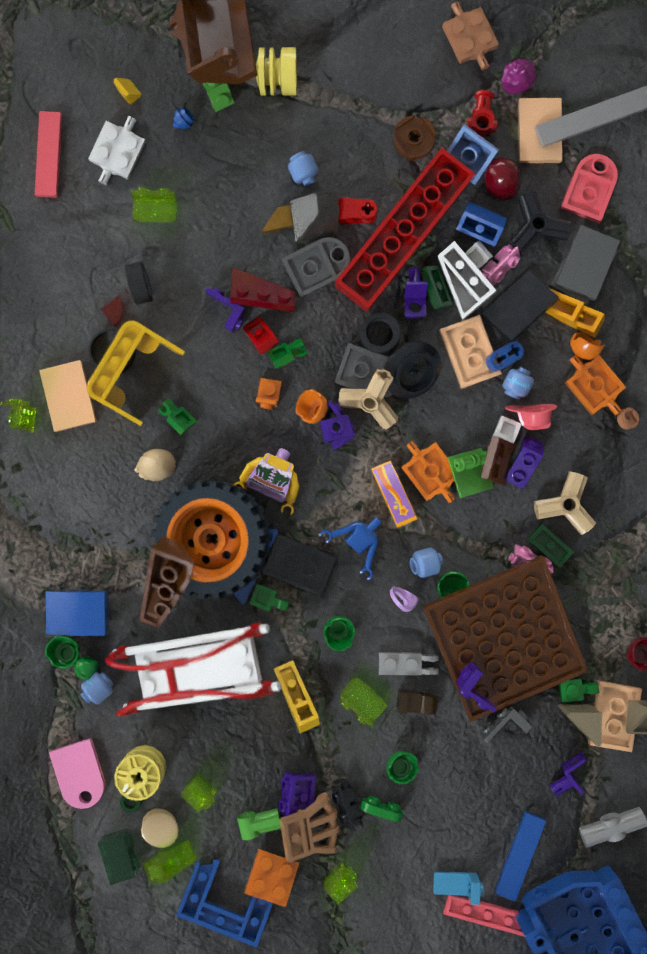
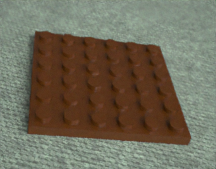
M542 555L422 606L470 722L493 713L489 709L487 711L483 710L476 704L475 699L472 697L467 699L459 692L460 688L456 681L460 677L461 670L468 666L471 661L483 672V675L474 685L473 689L491 700L497 710L588 672L546 560Z

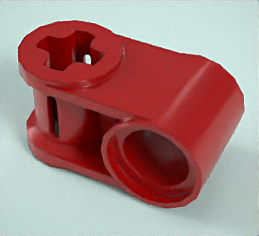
M338 199V223L371 224L376 220L377 205L373 200ZM366 209H370L369 215L365 214Z

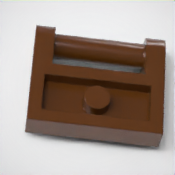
M492 436L491 442L488 445L487 457L482 466L481 478L505 486L506 472L512 451H515L516 445L500 437Z

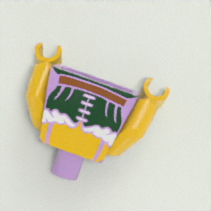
M280 448L276 456L266 453L264 457H258L247 463L239 477L240 481L233 485L237 486L240 484L246 490L248 487L282 503L286 500V503L281 507V512L283 513V509L286 506L291 508L290 515L294 512L292 503H295L299 483L297 474L293 471L294 465L287 461L290 453Z

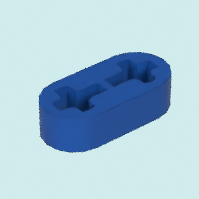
M514 341L489 354L486 358L488 369L497 372L519 360L524 354L523 346L519 342ZM514 349L515 353L509 356L507 353ZM501 357L502 361L495 364L494 360Z

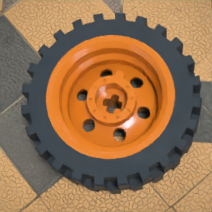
M219 481L195 482V484L181 487L182 490L179 492H173L169 496L170 500L162 503L160 506L161 514L154 517L153 522L157 523L156 529L151 530L150 537H155V544L163 536L183 543L195 561L192 578L185 588L184 594L188 596L195 594L198 595L199 599H206L208 597L217 599L225 595L229 596L255 580L259 576L260 570L264 569L267 563L265 562L266 557L271 552L269 541L272 540V534H269L268 526L271 525L270 520H266L263 514L265 509L256 503L257 498L253 494H247L245 492L246 489L241 486L237 487L232 485V483ZM217 514L222 515L223 519L221 522L217 521ZM196 519L202 521L200 527L195 526ZM231 530H235L237 532L236 538H232L229 536V532ZM214 534L218 536L216 542H212L211 540L213 538L212 535ZM190 539H193L194 547L189 546ZM224 551L230 552L231 557L229 559H225ZM204 555L210 558L209 563L203 561Z

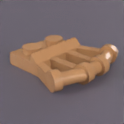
M327 793L318 795L316 801L305 810H297L294 814L280 818L285 857L289 863L314 853H336V840L340 827L336 821L338 818L337 810L329 802L330 798ZM322 807L324 808V814L310 819ZM328 822L327 828L312 833L311 828ZM328 837V841L325 845L313 844L316 841Z

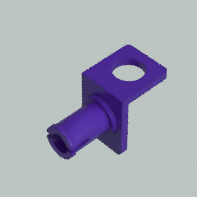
M417 267L408 270L409 282H406L404 294L406 318L426 317L428 282H422L421 269ZM412 303H418L421 306V310L415 313L410 310L409 306Z
M348 415L320 421L325 443L353 435Z
M582 751L562 764L565 775L549 785L557 797L571 787L576 788L581 795L584 794L582 785L571 772L586 762Z

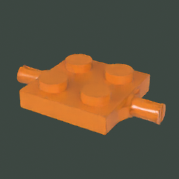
M577 355L569 359L577 370L564 383L587 411L593 415L602 407L608 406L614 415L621 412L622 409L614 400L626 387L601 356L598 355L585 364Z
M413 440L406 446L413 456L401 469L424 500L428 501L441 493L448 503L455 500L456 497L449 490V487L455 480L448 458L438 444L435 442L428 448L420 450Z

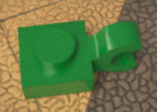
M296 339L289 345L285 342L268 350L267 353L275 369L295 360L293 356H305L307 351L305 347L298 349L304 343L301 339Z
M169 398L163 401V405L158 408V411L163 416H168L166 421L180 435L193 427L197 422L183 406L178 409Z
M257 584L250 604L270 612L272 606L286 611L290 602L277 598L276 594L278 591Z
M580 677L572 678L559 684L562 702L584 700L583 694L599 693V685L596 682L582 683Z

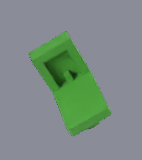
M202 83L215 112L234 104L227 84Z

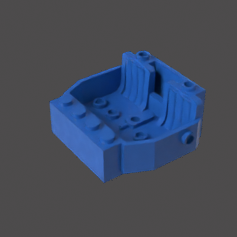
M609 865L595 872L593 870L566 871L527 891L521 899L525 908L519 910V913L515 915L533 954H647V932L619 877ZM596 909H600L598 914H594ZM605 929H610L608 933H604ZM572 934H576L575 938H570ZM538 939H543L542 943L536 944Z

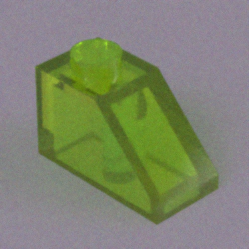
M186 840L158 852L142 864L150 884H164L195 862L197 858L189 840Z

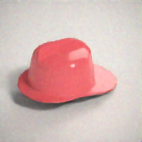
M557 405L505 406L506 410L517 412L520 423L529 430L549 428L552 410L557 408Z

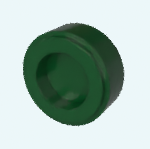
M122 795L120 806L124 811L133 813L140 808L143 800L135 801L127 799Z

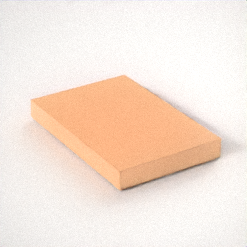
M519 98V163H561L562 141L542 148L534 128L536 125L562 116V98Z
M480 315L439 330L461 389L502 374L501 370L493 372L486 365V358L489 354L493 353V349Z
M81 360L39 370L54 432L97 422L92 399L86 390L87 379Z
M598 680L599 693L595 696L594 707L602 713V745L600 747L632 752L635 734H627L628 701L641 700L642 688ZM588 740L589 745L596 746L591 740Z

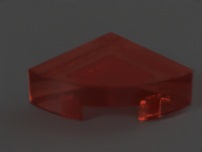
M116 297L101 308L114 327L121 321L123 304L120 298Z

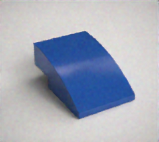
M46 591V634L105 636L109 633L108 591Z

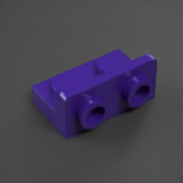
M284 771V777L281 780L282 795L279 801L281 815L285 817L296 813L297 810H305L314 802L316 775L313 773L293 774L290 771Z

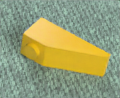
M292 660L274 668L275 675L281 684L282 692L299 732L303 733L320 725L319 716L294 661Z

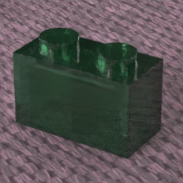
M127 828L102 836L98 846L110 885L135 878L140 868V860L138 855L134 853V840L132 835L128 834Z

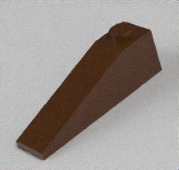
M163 536L151 548L139 621L160 628L191 581L195 561L183 543Z

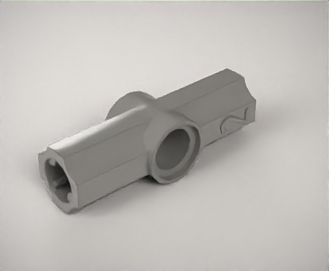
M636 807L620 814H605L600 818V821L580 827L579 833L584 845L588 848L605 841H620L626 837L627 833L647 827V820L642 809Z

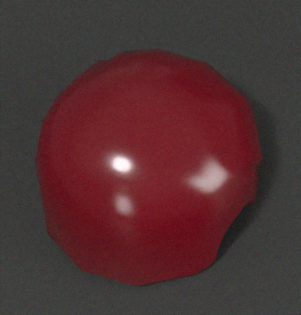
M647 637L636 638L629 643L626 650L630 664L641 671L647 670Z

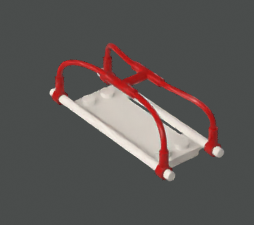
M255 623L245 628L131 647L128 645L117 647L106 657L105 662L117 669L138 671L143 699L129 701L127 704H124L123 708L116 712V716H127L128 714L139 713L141 710L224 698L251 699L280 691V682L270 680L263 681L260 684L262 678L253 637L263 636L264 633H268V624ZM130 655H135L137 665L121 664L114 662V660L129 658ZM233 685H235V688H231V689H224V690H206V689H213V688H220V687H226V686H233Z

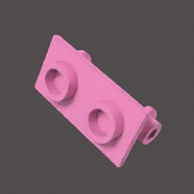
M510 244L504 246L494 256L498 263L490 260L481 269L482 274L486 279L488 278L492 286L500 283L505 274L518 264L520 260L518 247L514 249Z
M515 544L514 553L510 554L508 560L512 565L517 566L539 556L534 554L528 547ZM543 556L550 573L553 574V563L550 559Z

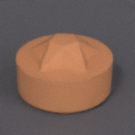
M625 408L618 413L617 421L621 428L629 430L638 425L639 416L633 408Z

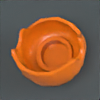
M577 332L570 340L572 351L582 359L591 360L596 358L605 347V344L600 346L601 340L594 341L585 333Z
M313 389L303 392L296 403V414L309 424L320 422L326 416L328 410L327 399Z

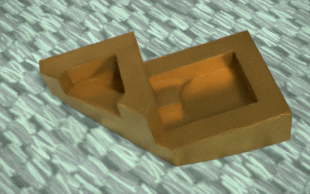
M299 204L278 207L262 229V234L276 233L281 229L301 227L303 221Z

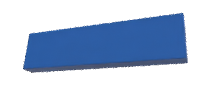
M527 811L524 812L494 889L495 894L516 901L545 826V818Z

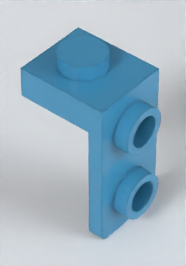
M434 872V894L468 896L471 905H480V897L484 896V885L480 883L477 873Z

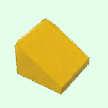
M124 78L114 79L117 90L129 104L134 103L142 96L131 80Z

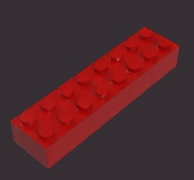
M441 148L336 279L335 288L368 313L471 184L475 173L444 148Z

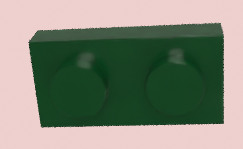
M439 265L421 269L423 282H428L427 291L434 310L452 306L453 303Z
M539 524L527 538L534 547L550 559L558 568H561L574 553L543 524Z

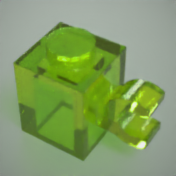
M198 773L183 788L180 795L199 813L203 808L207 810L215 802L213 798L216 791Z
M342 863L324 879V890L339 905L357 888V875L351 867L347 868Z

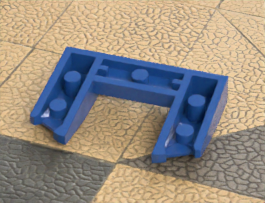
M213 859V864L200 865V861H197L176 916L257 948L273 903L252 896L245 915H241L206 901L205 899L220 860Z

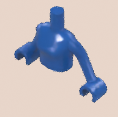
M377 516L368 525L355 521L334 531L329 529L321 530L319 537L323 533L329 535L325 543L330 542L333 537L351 532L345 538V541L360 555L370 546L365 566L360 569V574L367 570L370 574L366 577V580L372 578L373 571L371 565L378 546V538L374 530L382 523Z

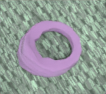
M395 586L390 590L392 600L402 611L410 612L416 607L419 599L414 594ZM395 594L403 600L404 605L398 601Z

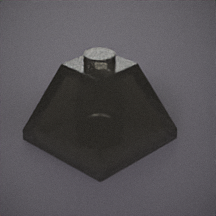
M316 192L289 202L295 244L314 243L326 237L337 239L339 221L337 192Z

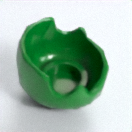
M449 571L443 574L438 581V594L440 598L470 586V583L461 572Z
M334 616L329 619L323 628V636L327 646L334 651H344L352 646V641L356 634L352 621L345 616Z
M58 636L52 638L46 645L45 657L50 660L52 666L67 669L74 666L76 661L79 660L81 649L77 641L72 637Z
M397 751L391 754L386 764L389 778L397 784H407L414 780L419 771L417 757L408 751Z

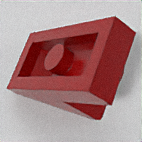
M260 316L243 327V330L260 354L265 353L279 342Z

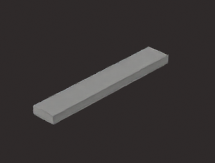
M647 86L536 125L534 129L541 147L552 145L647 110Z

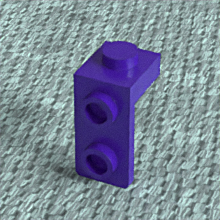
M207 287L205 292L209 297L233 309L224 327L234 334L236 329H241L245 321L243 316L246 311L242 307L243 305L232 304L229 299L224 297L225 293L217 288L211 290Z
M524 436L520 452L505 476L507 482L522 489L526 486L543 457L544 444L541 441Z
M471 661L468 666L461 670L460 677L456 681L460 688L459 692L467 699L471 697L475 699L476 704L483 710L487 711L489 709L495 713L497 708L493 702L473 689L474 685L483 675V672Z

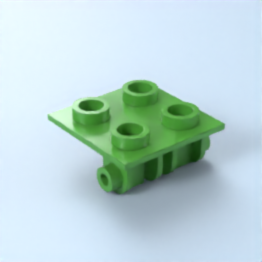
M482 448L447 457L460 498L494 488L491 481L481 478L482 466L485 463L488 451H482Z

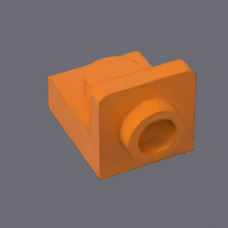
M260 379L258 396L256 397V403L260 404V408L272 410L273 406L278 407L282 381Z

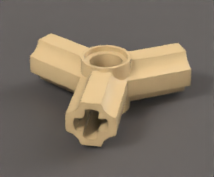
M377 369L367 389L341 388L339 392V405L342 408H362L365 412L372 414L382 429L390 428L397 422L398 416L385 401L384 396L394 377L385 369Z
M569 471L560 497L534 501L537 519L564 515L581 535L591 530L596 522L580 504V498L588 477ZM566 499L572 502V507L569 510L564 508V501Z

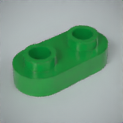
M374 796L363 798L360 806L361 810L368 814L394 822H401L404 813L400 809V805L392 802L388 804L382 803L380 799Z

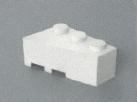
M455 241L438 255L440 266L463 321L494 295L496 289Z

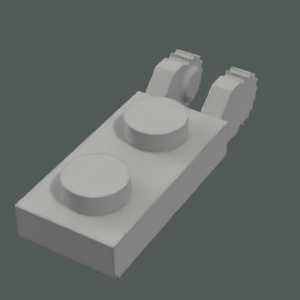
M379 652V675L438 674L439 669L435 667L422 668V660L435 662L439 660V655L413 652Z

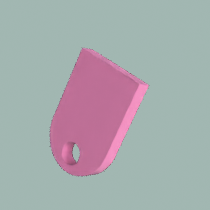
M92 737L49 752L65 801L69 805L80 809L95 805L105 791V778ZM81 792H90L92 799L84 801L81 797Z

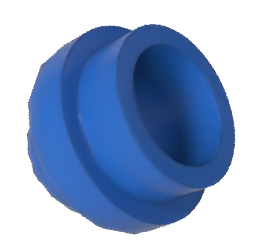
M186 107L178 108L175 111L173 127L177 129L192 127L195 119Z

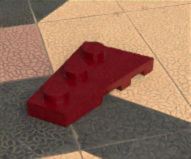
M232 268L230 303L288 312L294 311L295 291Z

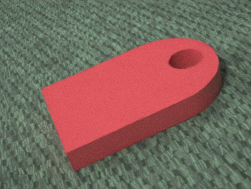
M592 154L583 158L573 173L560 209L599 224L602 221L618 178L617 168L613 161L601 154ZM601 162L604 165V171H597L594 163Z

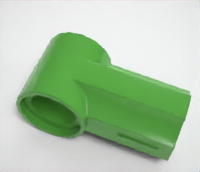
M278 808L260 813L251 811L240 814L237 820L242 840H251L258 837L261 833L281 829V816Z

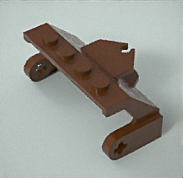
M178 0V6L169 23L171 29L176 25L177 28L169 33L182 41L181 45L185 51L187 73L199 84H241L258 76L246 0Z

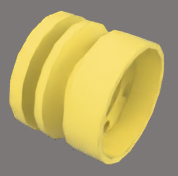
M259 47V55L256 60L258 75L256 79L260 95L266 96L267 86H270L271 96H275L276 85H280L283 96H297L296 47H282L280 58H276L273 47H270L269 58H266L265 47Z
M142 745L130 750L116 768L114 777L119 792L127 799L135 801L145 800L152 796L165 777L167 769L165 758L159 750L152 746ZM137 772L141 773L140 779L137 778Z

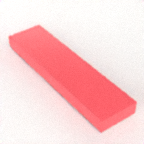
M39 111L35 195L37 197L58 198L62 131L61 112Z
M462 895L447 896L443 911L444 915L524 936L515 917L519 911L480 901V905H471L469 898Z

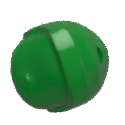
M88 656L79 658L74 666L75 674L83 680L91 678L98 670V661Z

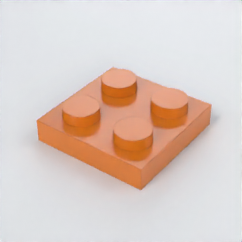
M258 848L244 893L286 907L299 862L293 861L289 863L285 857Z

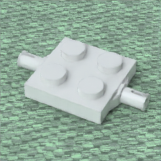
M128 116L124 127L116 126L108 121L105 122L88 158L90 162L99 165L103 169L98 180L100 183L107 185L111 174L129 179L146 143L145 139L131 131L136 122L135 118Z

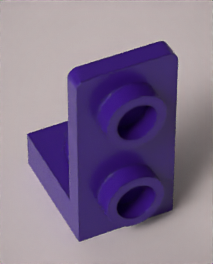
M332 401L327 403L336 417L342 416L341 414L344 411L337 402L335 404ZM351 421L353 435L333 440L330 445L335 451L356 436L354 431L357 429Z

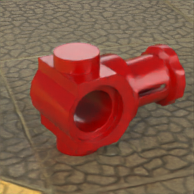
M480 90L475 93V98L477 99L476 108L472 111V117H467L466 126L483 138L490 136L491 133H496L497 120H494L493 110L491 109V100L494 98V93L488 90ZM477 123H484L486 128H480Z

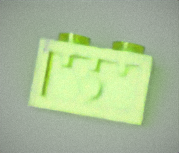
M144 187L131 190L134 222H176L177 197L174 191L168 188H159L158 191H153Z
M8 398V402L0 401V406L12 409L8 416L10 429L33 433L36 407L29 406V402L22 401L21 399Z
M357 675L339 694L340 704L348 711L352 709L357 714V720L364 726L368 724L372 727L377 717L388 706Z

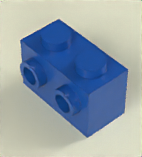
M468 201L456 230L479 239L484 243L496 246L507 218Z

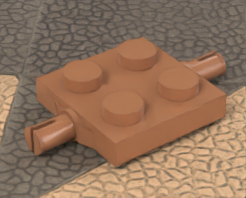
M459 1L451 5L456 17L444 22L442 28L459 63L477 60L483 71L490 66L485 58L486 53L497 49L499 43L482 8L479 7L470 12H463Z

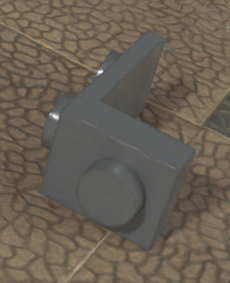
M509 705L507 708L500 709L497 713V718L492 723L489 722L483 727L481 737L487 743L510 718L527 733L532 728L527 722L530 718L521 709L517 712Z

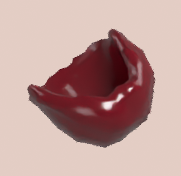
M506 157L494 158L491 161L484 175L487 193L494 199L506 201L514 197L518 189H520L521 179L519 170Z

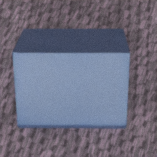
M465 124L447 150V152L475 173L471 182L474 185L485 173L499 149Z

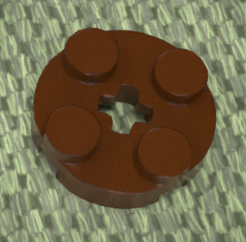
M415 116L403 118L397 124L393 135V144L396 151L408 161L426 157L432 151L435 143V129L431 122L423 117L422 119ZM413 133L414 136L418 134V142L410 141V134Z

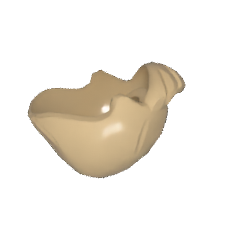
M151 449L140 457L134 471L139 473L140 478L145 480L161 481L174 473L176 462L174 456L169 451Z

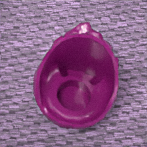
M516 59L504 67L501 79L504 90L510 94H520L529 89L536 78L534 65L525 59Z

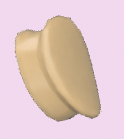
M152 809L147 812L143 817L141 828L144 840L150 845L159 848L168 847L175 842L179 831L176 818L164 809Z

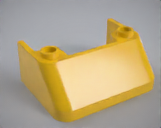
M127 321L119 329L86 386L87 393L91 398L141 426L143 423L141 420L121 409L125 402V393L114 385L129 358H131L135 349L149 354L154 352L159 344L179 355H183L185 351L140 323Z

